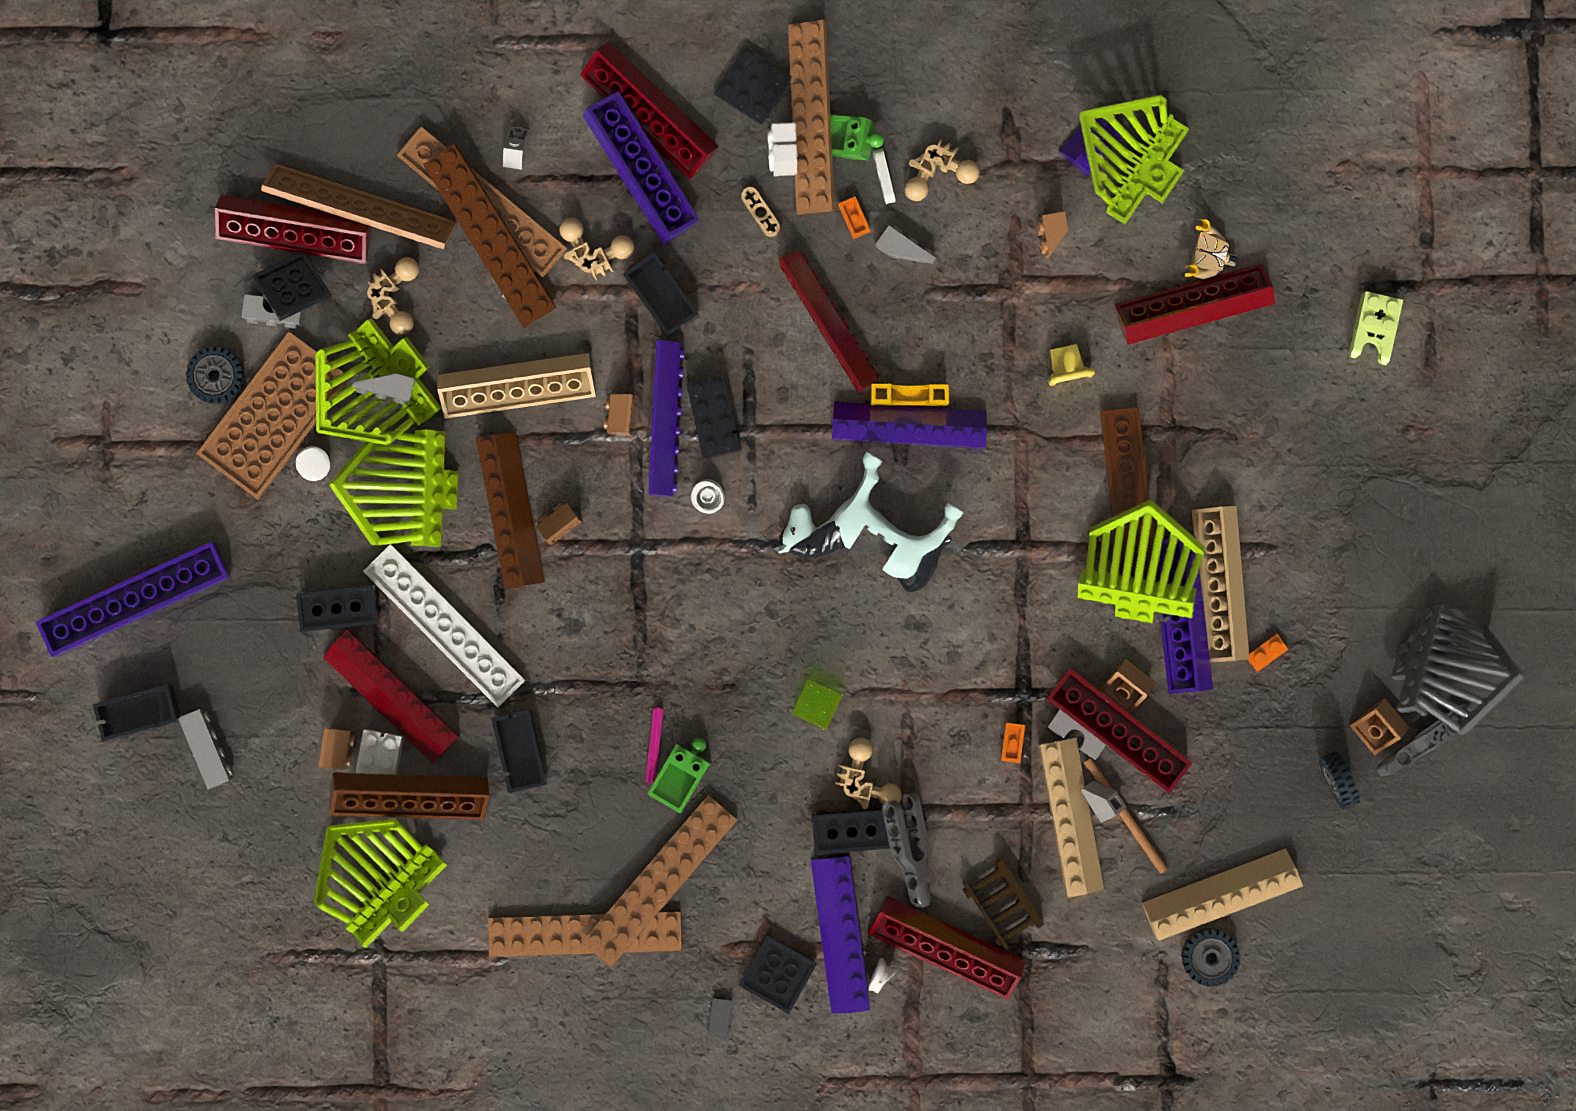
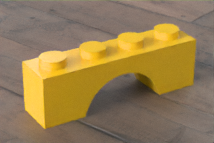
M871 384V405L947 406L949 404V385L901 386Z

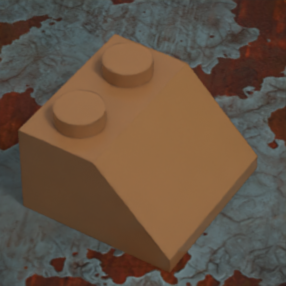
M611 394L610 399L607 398L606 410H609L608 418L605 417L604 429H607L608 434L631 436L635 400L633 395Z
M563 503L558 504L553 508L554 513L550 516L546 514L538 520L539 524L536 527L550 545L554 544L582 522L568 503L564 505Z
M1125 659L1099 691L1130 714L1148 696L1156 682Z
M1385 698L1368 709L1350 725L1374 755L1401 739L1410 728Z
M324 728L318 767L345 770L348 766H351L352 755L350 754V748L354 747L355 743L353 731Z

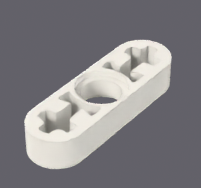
M883 148L873 150L885 203L895 202V196Z

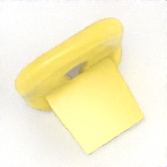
M1077 344L1050 350L1053 370L1048 380L1050 386L1085 376L1091 378L1095 374L1093 368H1087L1083 365Z

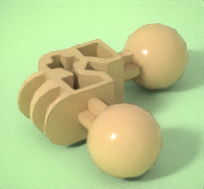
M941 139L938 145L928 146L925 153L921 154L920 157L909 161V165L918 169L919 172L915 178H911L905 184V194L913 201L924 199L929 191L926 182L929 177L933 178L936 172L935 166L937 165L945 173H947L948 169L956 172L958 180L965 184L975 182L979 177L980 169L972 160H964L962 162L955 160L954 157L958 147L952 150L950 149V143L943 146L941 145ZM936 152L937 157L934 156L933 159H931L930 154Z
M570 217L563 220L560 224V235L566 241H570L574 247L572 251L564 254V258L574 262L584 272L592 273L596 280V275L599 273L606 276L605 270L607 269L613 272L608 260L614 257L627 259L634 252L635 246L632 239L626 235H619L612 240L609 248L603 250L600 247L591 254L589 244L587 242L584 243L581 237L584 228L580 220ZM587 259L589 261H593V263L590 264V269L588 267H584V265L586 264L585 260Z
M410 257L400 259L396 263L395 272L391 276L380 268L381 274L378 276L374 273L373 281L366 279L370 285L367 294L373 305L374 313L372 317L379 319L383 314L387 313L390 317V328L398 335L409 333L413 328L414 322L408 312L399 311L396 308L398 303L388 295L399 290L397 285L402 280L411 281L417 277L419 265L417 261ZM376 290H379V291H380V292H379V294L381 295L380 297H377V296H376V293H375Z
M865 738L854 739L849 745V754L853 759L852 765L839 764L843 770L837 773V776L841 777L840 782H835V784L844 786L845 793L853 797L854 800H857L863 809L869 807L870 797L879 799L882 805L892 800L900 803L902 791L897 785L888 783L880 788L873 786L871 781L862 783L861 779L864 778L865 769H862L864 761L871 757L873 747L870 741ZM854 775H856L855 787H858V789L850 792V788L847 785L853 783Z

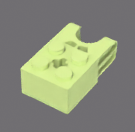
M1367 291L1361 294L1349 350L1350 357H1358L1362 352L1363 346L1366 343H1372L1378 349V362L1382 365H1387L1392 353L1403 300ZM1379 312L1382 317L1379 320L1377 319V316H1375V313Z

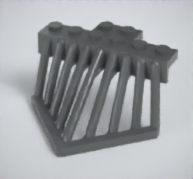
M1442 604L1424 607L1415 641L1400 643L1391 677L1395 680L1404 679L1396 709L1400 712L1417 711L1423 716H1427L1429 711L1459 734H1466L1524 678V674L1491 630L1488 628L1483 629L1453 616L1454 613ZM1452 624H1455V625H1457V626H1459V627H1462V628H1464V629H1466V630H1469V631H1471V632H1473V633H1476V634L1482 636L1483 638H1481V637H1479V636H1476V635H1473V634H1471V633H1468V632H1466V631L1460 630V629H1458V628H1455V627H1453V626H1451V625H1452ZM1452 634V635L1458 636V637L1463 638V639L1468 640V641H1464V640H1461V639H1458V638H1454V637H1451V636H1449V635ZM1449 645L1458 646V647H1461V648H1464V649H1468V650H1471V651H1474V652H1478V653H1481V654H1477V653H1473V652H1469V651H1465V650H1461V649L1449 647ZM1453 655V656H1457V657H1461V658H1465V659H1469V660H1473V661H1477V662H1481V663H1485V664H1489V665L1474 663V662L1465 661V660H1460V659H1455V658L1446 657V656ZM1455 666L1503 676L1506 679L1501 684H1494L1440 667ZM1438 678H1450L1493 692L1487 698H1482L1440 681ZM1442 689L1474 702L1479 706L1473 711H1467L1433 690ZM1430 701L1438 702L1465 719L1460 724L1432 705Z

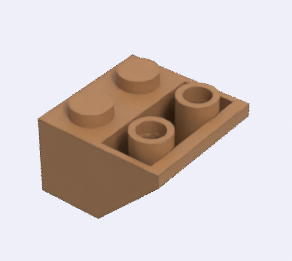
M1065 211L1042 215L1038 221L1037 232L1038 235L1042 236L1040 250L1041 254H1045V258H1050L1068 232Z

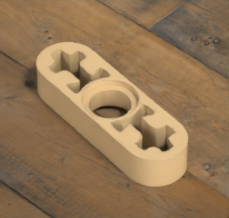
M753 187L745 188L741 194L742 201L762 231L768 237L778 235L780 224L758 191ZM747 192L755 194L753 198L757 204L753 208L750 207L753 205L752 201L745 199ZM758 207L766 209L764 217H758L755 214V210ZM771 216V219H768L771 225H776L775 232L767 231V223L764 222L762 224L761 221Z

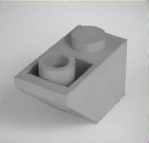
M510 126L503 150V167L522 170L529 129Z
M1094 780L1081 789L1082 794L1100 822L1117 816L1126 808L1117 791Z

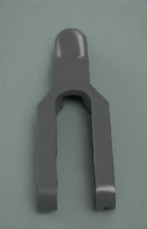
M1459 705L1467 711L1476 709L1472 705ZM1452 710L1445 713L1459 724L1465 719ZM1437 719L1396 749L1393 754L1381 761L1376 768L1380 776L1392 775L1402 767L1412 764L1423 755L1436 749L1458 732L1452 728L1449 729L1447 724ZM1402 752L1407 756L1406 761L1403 763L1398 759L1399 754Z
M911 791L902 796L904 810H902L901 805L897 801L892 800L883 805L882 812L892 857L902 868L910 901L916 907H927L931 901L928 884L930 882V874L927 865L930 844L919 796ZM908 797L912 799L913 806L909 804ZM890 806L894 808L895 814L890 812ZM903 814H905L907 828L905 826ZM912 815L915 816L917 824L912 821ZM894 824L898 827L899 833L894 830Z

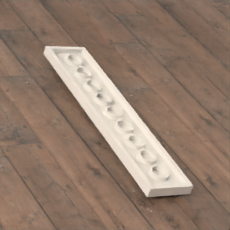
M391 544L363 571L497 707L504 703L526 681Z

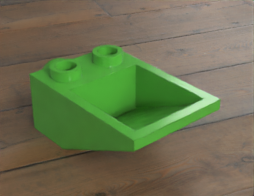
M830 115L832 156L869 161L871 148H878L883 145V135L874 132L876 123L868 118Z
M700 737L692 740V750L679 743L676 744L648 792L649 796L680 814L711 763L698 755V753L703 752L706 748L705 740ZM677 754L683 755L682 761L676 759ZM694 764L700 765V769L698 771H695L693 769Z

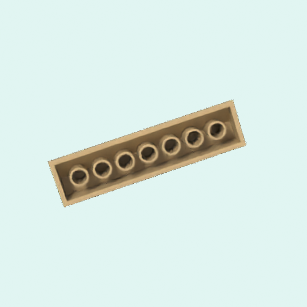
M589 353L437 375V390L445 419L596 397Z
M1237 506L1192 510L1194 536L1205 546L1204 556L1200 565V577L1210 662L1248 660L1249 647Z
M1077 738L1038 744L1066 896L1069 898L1103 890L1104 886L1089 804L1081 792V789L1085 787Z
M1285 848L1142 902L1155 939L1160 941L1300 888L1303 885L1297 869Z

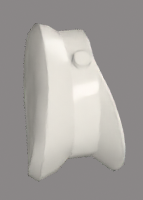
M308 446L297 455L296 468L300 475L307 480H321L330 470L329 457L324 450L316 446Z
M704 479L696 483L692 488L691 501L699 511L707 514L715 513L724 504V491L716 481Z
M880 958L867 987L868 991L878 993L882 986L895 974L898 967L891 968L887 966L883 958Z

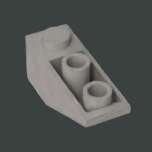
M888 226L875 244L876 248L890 258L931 264L936 259L931 250L926 247L924 249L919 247L918 241L912 237L906 238L902 235L903 231L896 226Z
M392 374L354 382L352 387L356 388L357 393L367 395L368 392L375 393L377 398L386 400L387 397L394 398L393 402L405 405V402L411 401L416 380L399 374Z

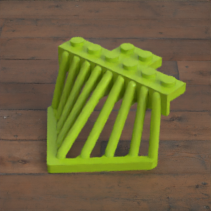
M1160 95L1082 111L1079 115L1095 193L1108 205L1106 213L1125 225L1146 194L1163 204L1184 173V170L1170 162L1169 159L1189 131V128L1173 119L1174 116L1172 114L1169 117L1167 116V101ZM1159 106L1161 127L1158 126L1152 107ZM1141 109L1145 112L1155 138L1147 133L1133 114V111ZM1124 114L1148 148L1139 143L1119 123L1114 115ZM1104 118L1137 151L1141 158L1126 149L1100 126L1095 119ZM1090 127L1134 165L1135 168L1123 162L1099 140V137L1091 133ZM1094 145L1118 166L1128 178L1119 174L1102 155L1096 153ZM1098 164L1122 187H1117L1105 173L1099 171ZM1102 183L1115 195L1114 198L1108 195L1105 188L1103 189Z
M372 318L365 321L356 331L348 335L350 340L323 348L316 353V431L318 433L388 445L415 423L419 426L429 421L442 408L419 379L430 368L429 364L407 337L393 346ZM354 346L358 348L350 354L327 363V355ZM359 357H365V360L327 382V373ZM372 366V369L356 382L392 374H399L416 380L411 401L405 402V405L401 404L402 408L397 413L376 427L372 432L365 430L400 405V403L393 402L394 398L389 404L358 425L356 429L349 427L383 403L384 399L375 398L339 426L333 425L375 393L361 394L327 419V411L355 392L356 388L350 385L329 400H327V391ZM409 413V419L388 435L381 434Z
M415 430V434L402 433L395 439L413 442L414 447L385 445L366 441L330 481V487L371 545H387L411 541V546L441 547L442 509L456 510L458 495V471L444 470L445 432ZM384 431V432L381 433V434H387V435H388V434H390L392 431ZM374 450L411 454L414 456V459L368 455ZM361 463L408 466L414 468V471L362 469L357 467ZM350 476L413 479V483L346 480ZM346 489L413 492V496L350 495ZM356 503L412 504V508L360 510ZM412 516L410 521L370 524L366 517ZM411 529L409 534L382 538L375 532Z
M1148 500L1091 527L1086 569H1082L1078 582V598L1115 604V617L1153 623L1155 612L1192 618L1197 589L1192 587L1204 556L1205 546L1158 505ZM1144 515L1135 577L1132 578L1131 566L1139 517ZM1153 516L1158 523L1147 580H1144V563ZM1130 522L1123 574L1121 576L1119 575V563L1125 523ZM1166 527L1171 532L1160 581L1155 582L1162 539ZM1116 528L1111 571L1109 574L1106 571L1110 535L1111 530ZM1103 534L1099 569L1095 571L1094 562L1097 536ZM1177 539L1184 543L1173 582L1172 584H1167ZM1191 549L1196 553L1186 584L1180 586Z
M396 819L330 825L326 828L313 903L321 910L348 923L345 929L351 932L359 943L366 948L391 922H393L398 930L403 932L430 905L420 892L447 864L431 847L426 844L422 846ZM389 830L398 831L416 850V854L413 855ZM380 831L407 859L408 863L405 864L374 832ZM358 833H364L396 865L399 872L397 873ZM342 835H348L386 872L391 880L388 881ZM336 841L374 877L382 887L381 890L335 850ZM332 859L359 881L373 898L370 899L331 868ZM329 876L358 898L365 906L363 908L359 907L328 886ZM326 895L353 911L356 915L351 917L325 903Z

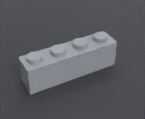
M199 709L178 718L207 789H212L233 780L231 777L233 771L229 764L226 765L224 760L226 757L222 747L218 746L216 741L218 740V735L215 729H211L209 724L211 719L208 712H204V709Z

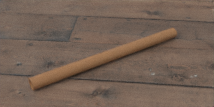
M1092 758L1087 759L1084 764L1096 782L1113 789ZM1125 808L1119 815L1159 873L1165 872L1168 867L1127 808Z

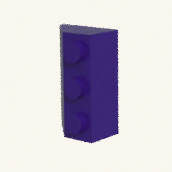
M1104 118L1095 119L1118 142L1121 140L1122 136ZM1080 127L1059 150V153L1087 177L1091 171L1082 128ZM1090 127L1091 133L1099 137V140L1112 150L1113 147ZM1094 145L1095 152L1104 158L1105 155Z

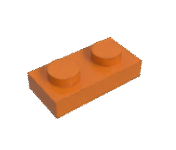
M856 197L838 204L853 240L871 232Z
M1275 634L1250 652L1248 661L1255 671L1258 672L1286 652L1288 648L1278 634Z
M1005 722L1001 761L1021 762L1025 725Z

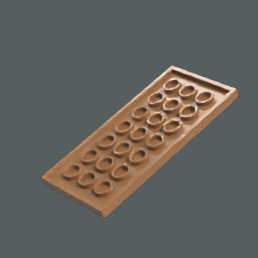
M291 332L286 334L196 453L257 500L260 499L316 425L317 352ZM339 368L329 371L327 373V382L344 372ZM351 378L328 390L327 400L340 393Z

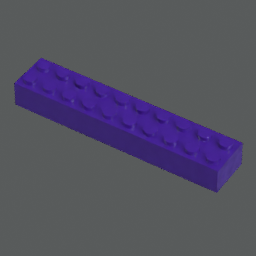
M210 542L36 621V624L50 656L58 657L232 577L217 543Z

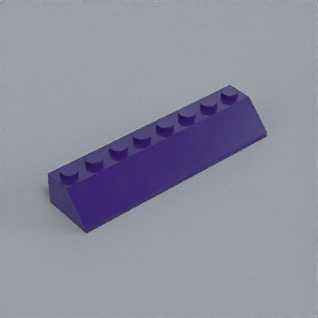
M619 91L586 108L583 114L584 120L662 243L665 244L696 224L700 219Z
M656 340L648 494L650 496L673 497V493H677V481H674V474H678V462H675V455H679V443H676V436H680V424H677V416L681 417V405H678V397L682 398V386H679V378H683V367H680V359H684V348H681V343L665 340Z
M834 401L832 440L971 449L986 448L987 411L871 405L867 403Z
M1169 539L1162 540L1157 565L1158 581H1160ZM1177 539L1167 584H1172L1183 549L1184 543ZM1191 549L1180 586L1186 584L1196 553ZM1200 568L1192 587L1197 589L1192 618L1161 613L1162 618L1169 616L1170 619L1167 622H1164V619L1163 622L1160 621L1168 694L1213 689Z
M849 855L811 860L831 1013L869 1011L870 1006Z

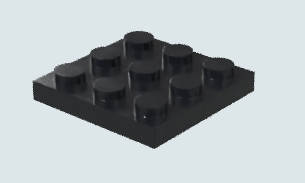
M744 46L714 92V95L762 126L791 82L792 76Z
M303 251L252 275L254 283L279 321L331 297L327 286Z
M766 935L738 986L789 1014L817 963L771 936Z

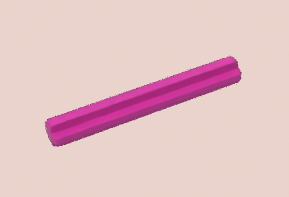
M659 707L653 708L645 779L647 783H654L657 775L664 709Z

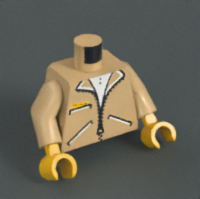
M1199 219L1202 222V227L1196 226V229L1203 232L1198 234L1191 264L1186 265L1190 269V273H1185V276L1206 279L1221 272L1224 264L1235 266L1237 255L1227 253L1229 244L1226 243V239L1222 234L1210 225L1208 220Z

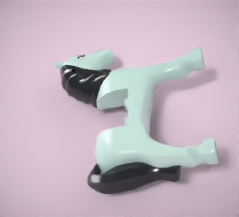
M867 451L862 458L865 473L858 489L849 500L845 501L835 511L828 521L816 528L812 522L810 508L806 504H797L792 508L789 523L779 535L782 545L778 550L779 553L789 552L802 559H816L844 547L850 549L866 524L869 526L867 530L877 535L880 533L885 536L884 541L891 545H894V543L898 545L882 570L896 577L905 591L910 593L919 591L928 584L937 568L941 551L952 542V538L948 535L949 532L954 529L957 520L964 513L952 504L947 503L944 507L945 514L942 522L931 533L923 536H914L899 530L875 510L869 502L871 489L879 481L877 468L881 465L882 461ZM912 577V579H911L910 581H907V580L905 579V578Z

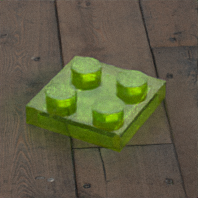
M807 680L792 715L827 730L843 695L811 680Z

